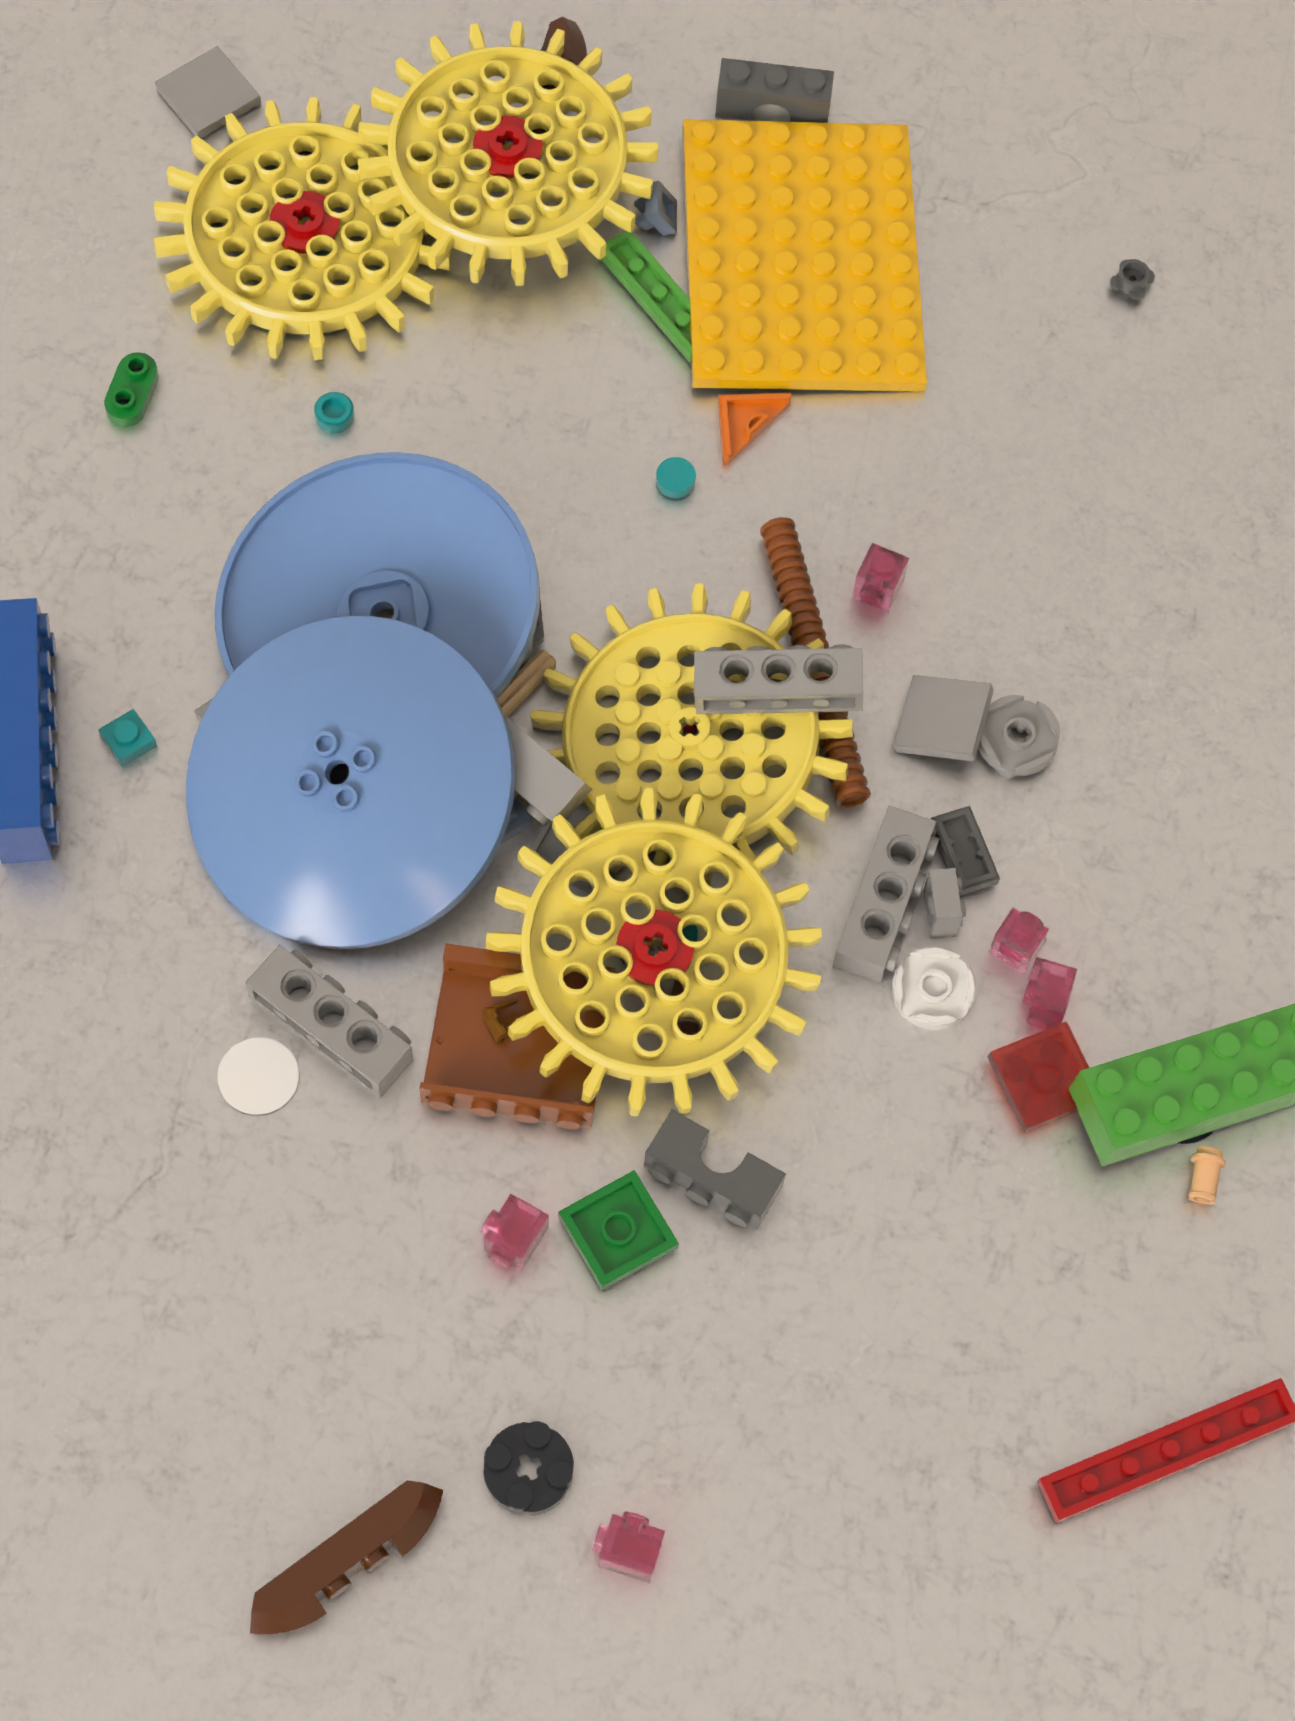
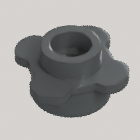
M1123 260L1119 265L1118 274L1111 277L1110 286L1113 290H1122L1124 293L1129 294L1134 300H1140L1146 294L1145 288L1147 285L1154 282L1155 274L1140 260Z

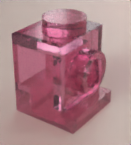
M1012 907L997 930L989 953L1025 974L1046 942L1049 928L1045 927L1042 921L1034 914L1026 911L1020 912ZM1004 943L1008 944L1009 946L1013 947L1014 949L1018 950L1024 955H1020L1019 953L1005 946Z
M1039 957L1035 958L1022 1001L1023 1004L1029 1005L1026 1021L1029 1025L1039 1029H1050L1051 1027L1059 1029L1068 1006L1077 972L1076 968Z

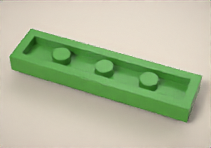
M623 231L606 242V257L601 260L686 360L691 363L690 298L633 232Z

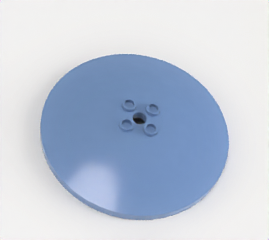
M387 452L354 456L320 467L289 484L264 504L238 536L227 557L217 588L215 632L218 649L224 667L230 676L238 666L258 649L293 629L312 622L335 617L376 616L380 610L391 609L394 611L393 620L416 626L435 635L453 647L477 670L497 698L519 670L535 633L540 607L539 571L532 546L516 513L497 491L475 474L458 465L420 454Z
M345 616L312 622L273 639L254 652L229 676L210 702L195 735L187 769L186 806L193 841L200 859L215 885L238 910L260 926L284 938L320 948L357 949L387 944L429 926L448 913L464 899L491 864L504 837L514 801L515 756L512 739L504 713L486 681L461 654L435 635L404 622L375 616ZM342 763L347 764L349 776L346 781L338 785L332 784L330 772L333 767Z

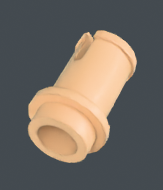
M1200 1146L1197 1148V1152L1191 1156V1161L1195 1165L1191 1189L1188 1194L1189 1200L1206 1205L1216 1203L1220 1169L1226 1165V1160L1222 1158L1223 1151L1220 1149Z

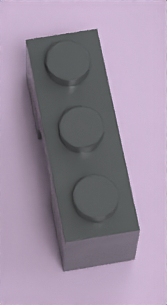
M722 58L715 116L752 121L753 112L757 107L772 104L786 109L790 114V122L828 123L834 71Z
M671 1109L645 1152L644 1166L649 1168L648 1172L650 1175L662 1183L670 1184L674 1182L685 1188L686 1194L701 1205L708 1206L711 1203L725 1211L724 1216L732 1223L744 1228L750 1225L758 1229L782 1189L786 1173L747 1152L743 1161L735 1170L727 1173L712 1171L704 1164L701 1158V1154L708 1144L710 1130Z

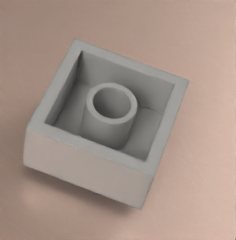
M956 868L929 870L923 893L930 938L955 937L959 927L963 925L962 918L966 917L965 902L960 901L959 893H962L961 877H957Z

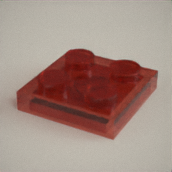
M1067 1021L993 1050L987 1056L1023 1133L1078 1112L1075 1100L1073 1101L1068 1088L1078 1073L1089 1068Z

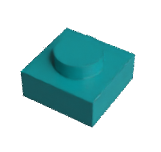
M134 708L98 729L101 739L121 767L157 747L155 738Z

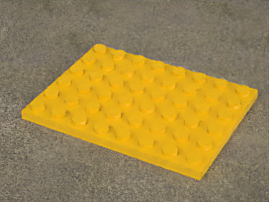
M683 119L682 143L688 292L691 318L692 388L925 392L927 376L908 125Z

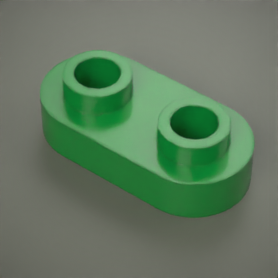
M136 352L126 355L119 362L104 400L107 417L113 424L120 427H130L138 424L143 419L159 379L156 362L151 356ZM135 368H143L141 371L138 372L131 371ZM123 399L130 400L127 404L118 403Z

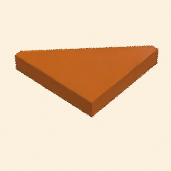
M791 393L719 395L718 409L723 465H729L790 406Z

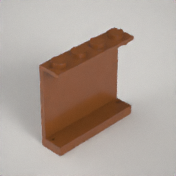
M446 943L443 955L444 972L424 1082H420L419 1087L421 1102L427 1103L431 1108L440 1111H450L453 1107L470 1109L471 1113L481 1117H494L496 1113L512 1115L515 1120L523 1123H538L540 1119L556 1122L559 1127L570 1130H578L582 1126L592 1127L596 1097L590 1104L581 1100L583 1083L590 1074L592 1067L578 1060L573 1055H569L557 1071L545 1078L539 1072L540 1065L545 1055L555 1048L558 1042L544 1026L538 1027L526 1037L514 1041L510 1037L504 1038V1041L499 1044L496 1043L483 1020V1008L513 998L517 999L516 1003L496 1009L499 1017L496 1019L500 1026L502 1024L505 1027L509 1026L517 1018L534 1011L527 991L493 997L490 992V981L501 976L522 972L520 954ZM605 967L607 971L615 973V968ZM570 972L563 978L565 985L571 989H581L587 984L585 976L578 972ZM594 1010L586 1011L580 1016L581 1022L588 1028H598L604 1023L603 1016Z

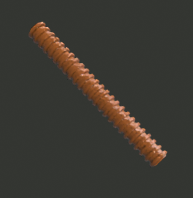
M786 517L771 519L760 528V534L764 538L763 545L767 549L766 556L770 560L769 567L772 570V578L775 581L778 599L782 603L781 610L786 609L791 612L792 625L788 630V634L791 636L790 643L792 646H805L819 638L824 644V649H829V643L825 639L826 632L822 628L823 621L819 617L820 611L816 606L817 600L813 595L814 589L810 584L811 579L807 573L808 568L804 563L805 557L801 552V543L798 541L799 536L795 530V522ZM818 672L811 676V678L817 681H824L831 677L823 672ZM848 711L818 712L819 720L849 719L847 718ZM854 732L853 737L819 740V746L822 748V757L836 759L848 764L846 781L828 778L832 783L831 791L835 794L834 802L840 807L860 805L871 795L870 789L866 787L868 781L863 775L864 767L860 764L861 756L856 752L858 745L853 741L855 737Z

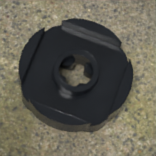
M522 1422L511 1425L497 1434L485 1451L483 1476L486 1488L492 1499L500 1507L508 1511L510 1509L515 1513H523V1515L529 1516L546 1513L559 1505L569 1490L573 1478V1455L565 1439L543 1422ZM528 1457L530 1461H539L541 1466L536 1469L538 1476L536 1479L530 1480L527 1475H522L521 1477L517 1475L516 1470L521 1467V1459Z

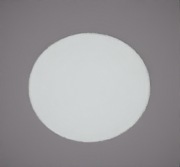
M266 1037L245 1039L232 1046L221 1059L217 1072L218 1087L225 1101L234 1109L252 1115L271 1113L284 1106L294 1095L299 1082V1067L293 1053L284 1044Z

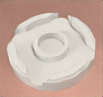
M931 946L916 949L900 962L894 973L891 991L895 1006L906 1020L917 1027L940 1030L950 1028L963 1021L973 1007L977 984L974 971L969 964L966 965L960 959V955L950 949Z

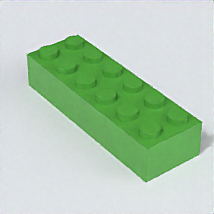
M1295 1004L1081 1070L1068 1089L1101 1166L1119 1162L1295 1105Z

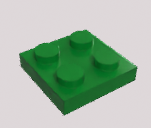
M635 1170L558 1211L560 1221L602 1291L679 1247L677 1239Z

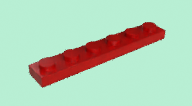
M1279 1378L1041 1477L1037 1483L1057 1524L1295 1424V1404L1282 1378Z

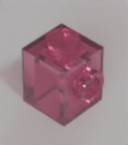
M872 543L856 575L852 598L889 613L904 582L909 557Z
M510 1193L499 1212L492 1210L482 1226L481 1233L485 1235L483 1237L484 1250L488 1252V1259L504 1269L509 1270L513 1266L523 1271L549 1228V1215Z
M625 1511L622 1517L612 1514L609 1526L600 1524L592 1551L600 1553L598 1567L650 1583L664 1540L665 1530L649 1526L650 1520L633 1512Z

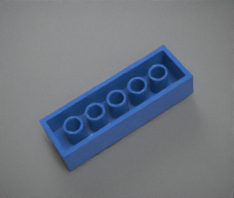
M37 598L0 600V860L2 864L53 860V845H59L60 843L59 824L57 819L54 820L53 807L59 806V791L57 781H53L52 769L58 768V751L56 743L52 744L51 731H57L56 707L51 705V694L57 692L55 670L51 669L50 657L56 656V643L54 632H50L48 613H41Z

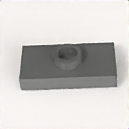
M967 806L931 817V820L936 821L933 833L935 837L940 838L938 845L948 868H956L957 877H961L962 893H959V895L997 885L1000 877L971 807Z

